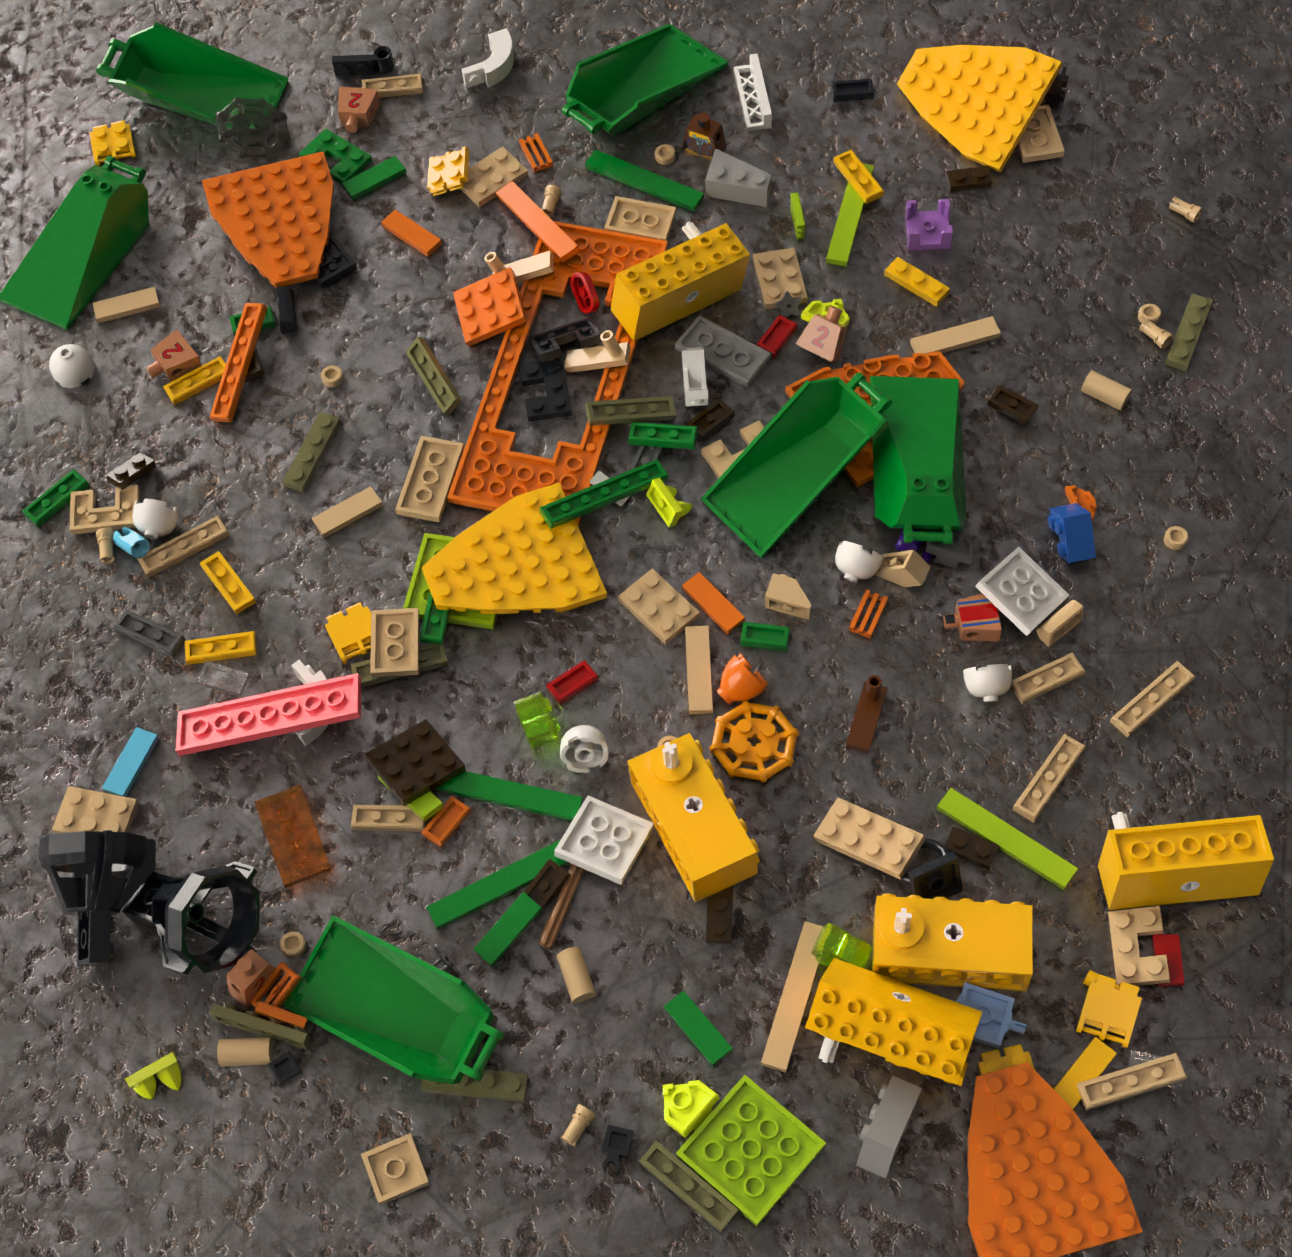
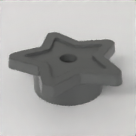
M785 291L784 297L780 301L775 302L774 305L781 309V316L785 318L790 314L799 316L798 305L802 298L792 297L788 291Z

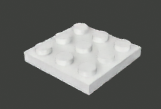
M1017 547L975 586L1026 636L1070 596L1020 547Z
M587 796L554 850V856L622 885L652 833L654 823Z

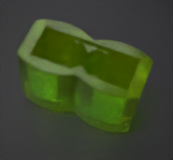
M538 692L514 701L516 713L530 748L558 739L557 732L560 731V727L556 717L551 718L549 711H552V707L548 697L543 698L542 693Z
M828 923L823 926L811 954L816 957L817 962L825 966H829L833 958L864 968L873 947L863 940L851 936L840 927Z

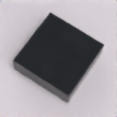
M290 1051L267 1064L280 1088L304 1075Z

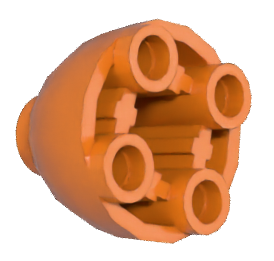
M741 653L738 656L734 655L725 666L720 688L717 690L719 695L729 705L733 701H745L755 698L767 690L766 686L769 685L757 670L754 673L750 670L752 668L750 662Z

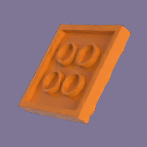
M511 267L453 292L465 343L469 347L527 322L515 274Z

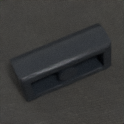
M286 286L277 287L280 333H292L297 329L294 290Z

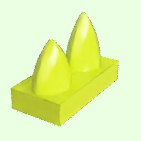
M660 478L653 479L646 496L667 526H676L679 518L690 512L692 504L676 501L674 498L677 494L676 488L665 485Z
M173 1051L126 1077L125 1080L129 1087H133L136 1093L147 1099H153L156 1092L155 1073L166 1086L178 1091L181 1085V1071L177 1063L178 1058Z

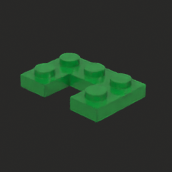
M326 128L298 153L299 157L324 151L325 158L329 155L339 161L330 170L332 179L340 184L358 175L372 162L370 154Z

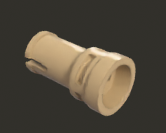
M555 185L546 186L541 209L549 218L553 217L556 203L559 201L562 193L561 189Z
M1176 196L1172 199L1174 203H1170V210L1184 215L1186 219L1193 223L1199 220L1203 212L1202 207L1189 204Z
M1146 319L1144 321L1146 325L1142 323L1139 330L1153 339V342L1159 348L1165 349L1168 347L1174 336L1165 329H1160L1151 320Z
M101 528L96 531L97 544L100 550V562L102 561L104 564L115 561L113 550L114 530L110 528Z
M580 1104L576 1107L575 1114L572 1115L571 1123L561 1136V1139L576 1147L585 1128L589 1127L590 1122L596 1117L594 1112Z

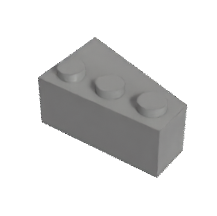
M715 148L705 179L706 197L767 207L771 194L772 175Z
M893 1075L888 1085L883 1083L878 1095L881 1102L879 1105L874 1103L869 1115V1119L872 1122L870 1126L864 1125L859 1138L863 1140V1145L856 1166L885 1179L887 1178L892 1160L899 1149L898 1146L911 1120L922 1088Z

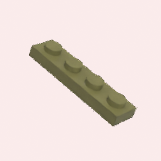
M1191 294L1165 365L1187 371L1212 305V299Z
M416 337L407 349L406 354L443 414L450 415L462 399L424 338Z
M672 396L589 401L585 405L589 426L675 420L676 417Z
M319 412L282 481L284 487L305 492L341 424L340 417Z
M428 644L419 647V673L448 666L444 645ZM370 660L351 664L352 673H358L361 677V688L409 676L371 677Z
M213 1003L209 1011L214 1021L263 1037H272L273 1040L308 1051L312 1043L307 1031L301 1027L293 1026L289 1028L283 1026L284 1024L281 1021L269 1018L267 1021L261 1019L258 1014L252 1011L242 1013L236 1011L237 1009L230 1004L223 1003L220 1006Z
M483 1070L482 1074L484 1076L480 1082L464 1074L461 1082L457 1084L422 1080L421 1090L427 1093L525 1102L528 1074Z
M657 1140L639 1160V1164L719 1232L722 1233L738 1214L739 1210Z

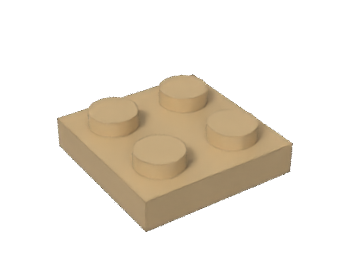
M411 1133L361 1154L379 1205L430 1185Z

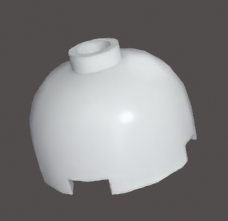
M65 344L58 347L52 353L49 368L52 377L60 386L75 388L81 386V382L85 381L88 377L92 378L95 371V363L88 351L76 344Z
M144 499L143 503L135 501L132 515L133 523L140 532L144 533L146 538L158 539V537L170 534L175 529L179 518V509L174 507L172 510L166 507L167 502L155 499Z
M843 541V543H839L835 562L837 568L845 574L844 578L856 583L858 579L866 580L876 574L882 563L883 556L875 551L870 554L861 545Z
M1008 664L987 665V667L978 668V671H976V667L963 670L964 681L968 691L975 697L983 698L984 702L998 701V696L1005 694L1012 684L1011 665L1008 666Z
M575 726L568 730L561 739L560 759L567 765V769L571 771L588 773L590 772L589 768L596 767L599 764L602 767L608 760L609 751L606 739L593 726Z

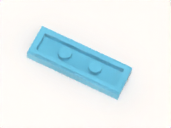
M138 727L135 728L102 786L104 792L123 797L128 795L159 739L157 734Z

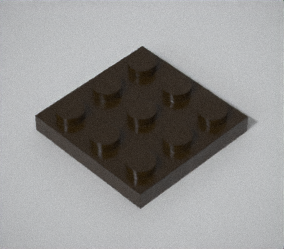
M427 719L365 753L368 763L403 806L466 771L465 764Z

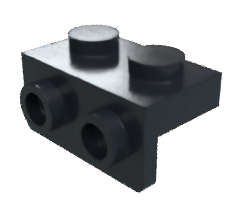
M1063 66L1061 74H1057L1040 106L1049 104L1050 109L1058 110L1059 103H1064L1067 90H1063V88H1067L1069 76L1066 75L1067 67Z

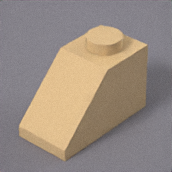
M915 550L881 554L883 560L874 575L903 587L921 586L926 580L931 567Z
M773 573L765 595V608L810 620L811 603L797 580L786 574L779 575Z

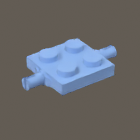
M965 982L962 993L955 1002L982 1011L973 1041L1000 1049L1003 1037L1008 1030L1024 1035L1027 1024L1012 1020V1008L1015 998Z

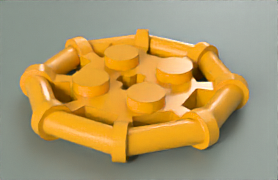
M745 700L736 708L715 719L716 726L712 745L709 749L710 753L716 756L728 772L727 775L733 778L735 776L759 780L761 783L767 782L768 778L787 766L791 767L793 765V755L799 731L792 726L781 712V707L749 703ZM751 713L768 715L766 720L751 718ZM744 714L745 719H741L737 725L734 726L730 723ZM775 720L779 723L784 732L778 733L776 731V728L773 725ZM724 731L731 733L729 743H722ZM752 738H757L759 741H761V743H757L756 746L753 747L751 746V742H749L748 740ZM786 741L784 753L778 751L779 742ZM730 751L736 756L737 760L732 763L725 754L726 752ZM769 759L777 760V762H775L771 766L767 767L766 769L764 768L763 765H765V762ZM742 765L757 767V770L746 769L741 767Z

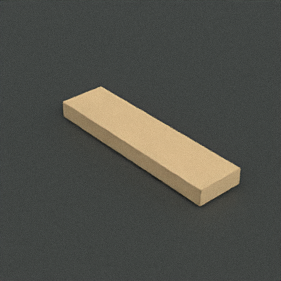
M991 316L911 338L910 344L914 353H945L1000 338L1001 332L994 317Z
M216 516L147 552L145 556L137 559L147 577L150 578L230 535L220 517Z
M709 626L685 627L689 714L713 713Z
M1179 661L1175 662L1110 719V723L1128 738L1193 682L1195 676Z
M1064 733L1013 806V811L1034 823L1086 746Z
M1177 1053L1077 1083L1076 1087L1084 1107L1088 1111L1184 1081L1187 1076Z

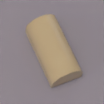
M1093 370L1087 375L1081 389L1082 392L1120 411L1132 394V389Z
M1075 600L1068 602L1037 628L1036 631L1039 638L1048 647L1055 644L1083 620V606Z
M571 947L559 952L556 958L572 1004L574 1005L597 997L581 949L579 947Z
M272 1037L219 1039L217 1057L221 1067L267 1065L272 1062Z

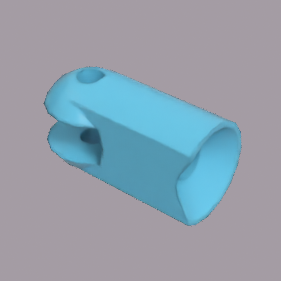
M127 527L122 528L123 537L118 531L114 532L113 541L115 545L135 558H141L147 554L149 550L147 539Z

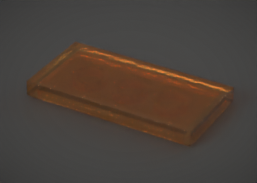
M300 784L255 801L285 888L332 870Z

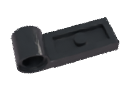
M387 46L377 47L372 55L332 57L335 76L386 74L394 69L392 52Z

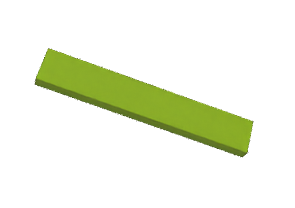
M863 163V165L872 175L874 171V165ZM849 182L847 183L826 257V263L846 267L865 203Z
M953 788L949 789L937 805V810L982 839L999 845L1001 851L1062 890L1067 887L1078 870L1077 867Z

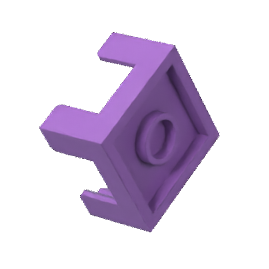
M940 199L937 211H917L916 200L906 202L905 222L908 251L951 249L953 230L952 225H949V199Z

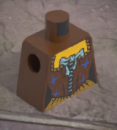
M702 112L694 115L687 126L682 149L712 160L715 148L722 152L726 149L722 124L711 120L708 113Z

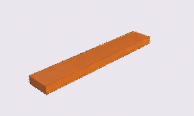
M513 181L495 192L497 197L562 262H565L580 251L578 245Z
M245 303L209 418L212 421L232 423L268 308L265 304Z

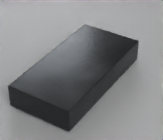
M872 78L831 82L833 102L874 99Z

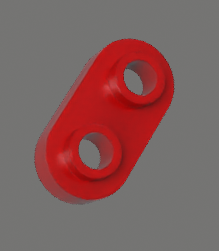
M586 272L574 273L570 280V286L580 310L583 313L596 312L600 302L589 274Z

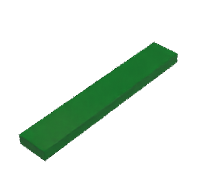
M596 149L585 163L586 169L692 212H695L704 199L703 192Z
M658 459L544 505L540 507L539 512L550 529L648 489L653 479L660 478L665 482L668 480L669 475Z
M467 771L436 788L439 792L573 821L583 803V797Z
M560 840L426 906L437 930L529 885L549 859L562 868L571 864L554 856V850Z

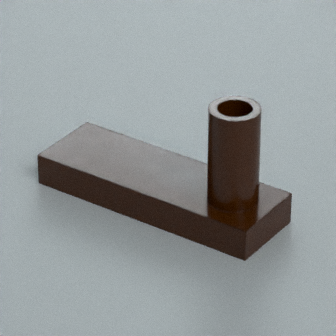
M877 675L870 676L867 682L864 681L845 748L867 754L870 752L888 687L881 686L882 680Z

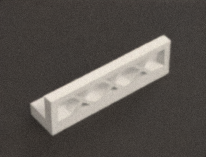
M758 53L750 54V65L734 67V75L747 132L772 128V113ZM746 72L751 73V75L747 79L743 78L739 74ZM747 86L754 89V91L751 94L743 90ZM752 101L758 105L755 109H752L747 104ZM755 116L761 119L762 122L751 124L750 120Z

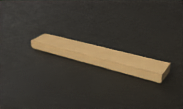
M804 922L762 1057V1066L785 1073L787 1071L829 933V928Z

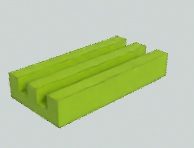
M798 192L790 193V210L797 240L804 239L805 220Z

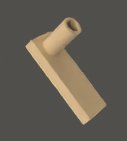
M551 251L503 265L495 252H489L484 258L493 274L511 267L517 283L551 273L554 268V255Z
M607 330L600 336L604 346L567 350L564 368L567 373L628 365L631 347L628 342L618 343L612 331Z

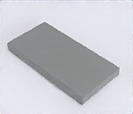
M700 315L675 343V349L680 352L681 348L703 347L706 366L747 388L772 358V353Z

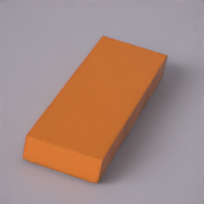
M396 209L381 222L384 229L427 257L442 245L440 238Z
M700 572L682 584V590L727 635L745 622V617Z

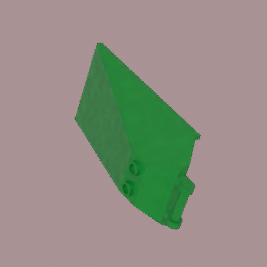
M157 22L151 27L130 35L127 43L111 39L108 44L109 49L102 63L96 69L98 75L110 77L108 80L110 85L129 96L261 141L289 79ZM121 51L122 53L115 67H109L116 52Z
M669 23L578 62L566 92L567 104L562 108V114L578 121L593 135L601 128L615 135L726 68L729 61Z
M110 155L106 157L102 167L94 165L86 170L69 191L0 292V302L68 330L150 225L148 190L141 183L146 176V170L119 162ZM115 168L133 177L130 179L112 171Z
M861 372L855 374L847 384L839 377L814 381L807 380L702 496L701 500L761 558L771 550L885 423L886 419L880 414L891 406L892 400L888 396H883L866 381V377ZM857 387L862 388L877 402L873 408L854 391Z
M870 376V384L883 396H888L892 400L891 406L880 414L886 419L885 423L872 437L875 519H880L890 528H903L904 543L935 541L952 544V530H963L967 520L959 379ZM870 397V405L873 408L877 402ZM912 529H939L943 532H915Z
M332 915L300 974L302 979L283 1005L287 1009L306 1017L307 1020L413 1078L446 1084L460 1083L464 1074L480 1082L484 1076L482 1072L498 1041H502L505 1035L503 1032L490 1026L494 1019L492 1010L466 982ZM485 1034H489L490 1036L474 1067L470 1068L469 1065Z

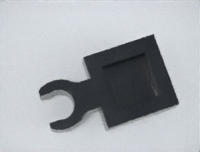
M608 1125L602 1146V1153L608 1154L602 1165L604 1173H606L609 1164L616 1165L615 1175H619L621 1169L619 1160L620 1157L625 1159L629 1157L634 1136L633 1130Z

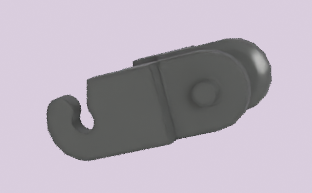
M435 944L434 948L438 950L440 958L432 965L436 967L439 963L443 962L445 966L440 970L444 972L448 969L453 971V963L448 962V956L438 944Z

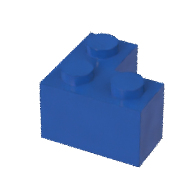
M1077 503L1049 508L1048 525L1052 531L1059 535L1060 543L1057 544L1059 556L1068 563L1096 558L1091 513Z

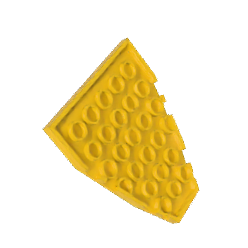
M954 45L916 49L898 80L897 86L915 107L919 115L935 131L947 139L949 144L960 151L962 156L1002 172L1063 64L1062 61L1025 47Z
M560 483L515 496L458 534L422 566V572L438 610L454 609L459 612H466V609L480 610L481 614L519 613V610H533V613H541V610L556 609V612H565L607 598V592L576 520L573 519L550 529L539 512L540 507L565 497Z

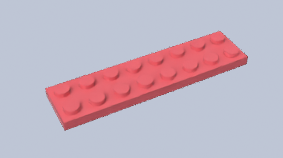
M356 673L179 711L175 751L179 756L361 718V677Z

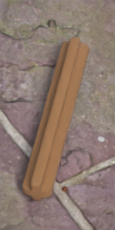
M574 864L570 865L568 870L570 876L560 889L538 943L541 947L545 949L553 947L585 869Z

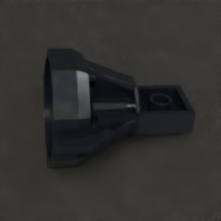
M112 830L48 834L39 841V860L43 869L48 872L63 914L78 916L77 966H100L110 963V958H113L114 945L110 943V933L114 931V918L111 915L120 913L123 906L155 870L156 841L154 839H146V836L127 832H112ZM129 871L126 878H111V872ZM58 872L73 873V877H59Z
M234 861L224 866L187 874L185 878L181 879L152 872L135 892L122 912L134 923L157 930L163 966L169 971L187 976L192 969L202 973H209L234 966L248 951L254 950L257 952L250 945L259 932L260 892L251 883L257 870L253 866ZM229 887L231 891L233 915L228 929L203 917L204 907L202 903L212 889ZM187 928L217 943V945L206 953L191 955L186 946L184 930Z

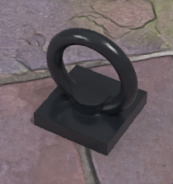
M925 838L920 848L932 849L941 857L908 873L905 872L901 881L911 885L912 895L921 896L923 899H933L935 897L949 898L962 892L963 887L957 855L953 851L949 852L942 843Z

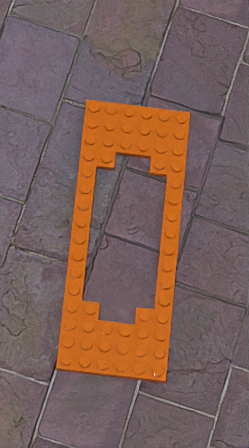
M553 221L578 245L580 251L565 262H562L552 252L554 255L553 272L523 281L520 297L527 322L505 332L447 496L448 503L494 511L517 495L556 483H560L565 497L592 486L590 480L597 472L611 424L589 426L587 422L580 445L558 441L553 459L512 451L516 440V432L500 430L497 427L543 294L564 298L572 275L576 272H586L589 274L594 286L609 288L605 298V306L611 307L616 274L667 251L668 241ZM538 239L533 256L551 250ZM619 323L615 338L618 343L628 342L631 347L628 365L604 369L594 401L620 399L638 340H632L621 323ZM582 516L575 519L578 527L580 525Z

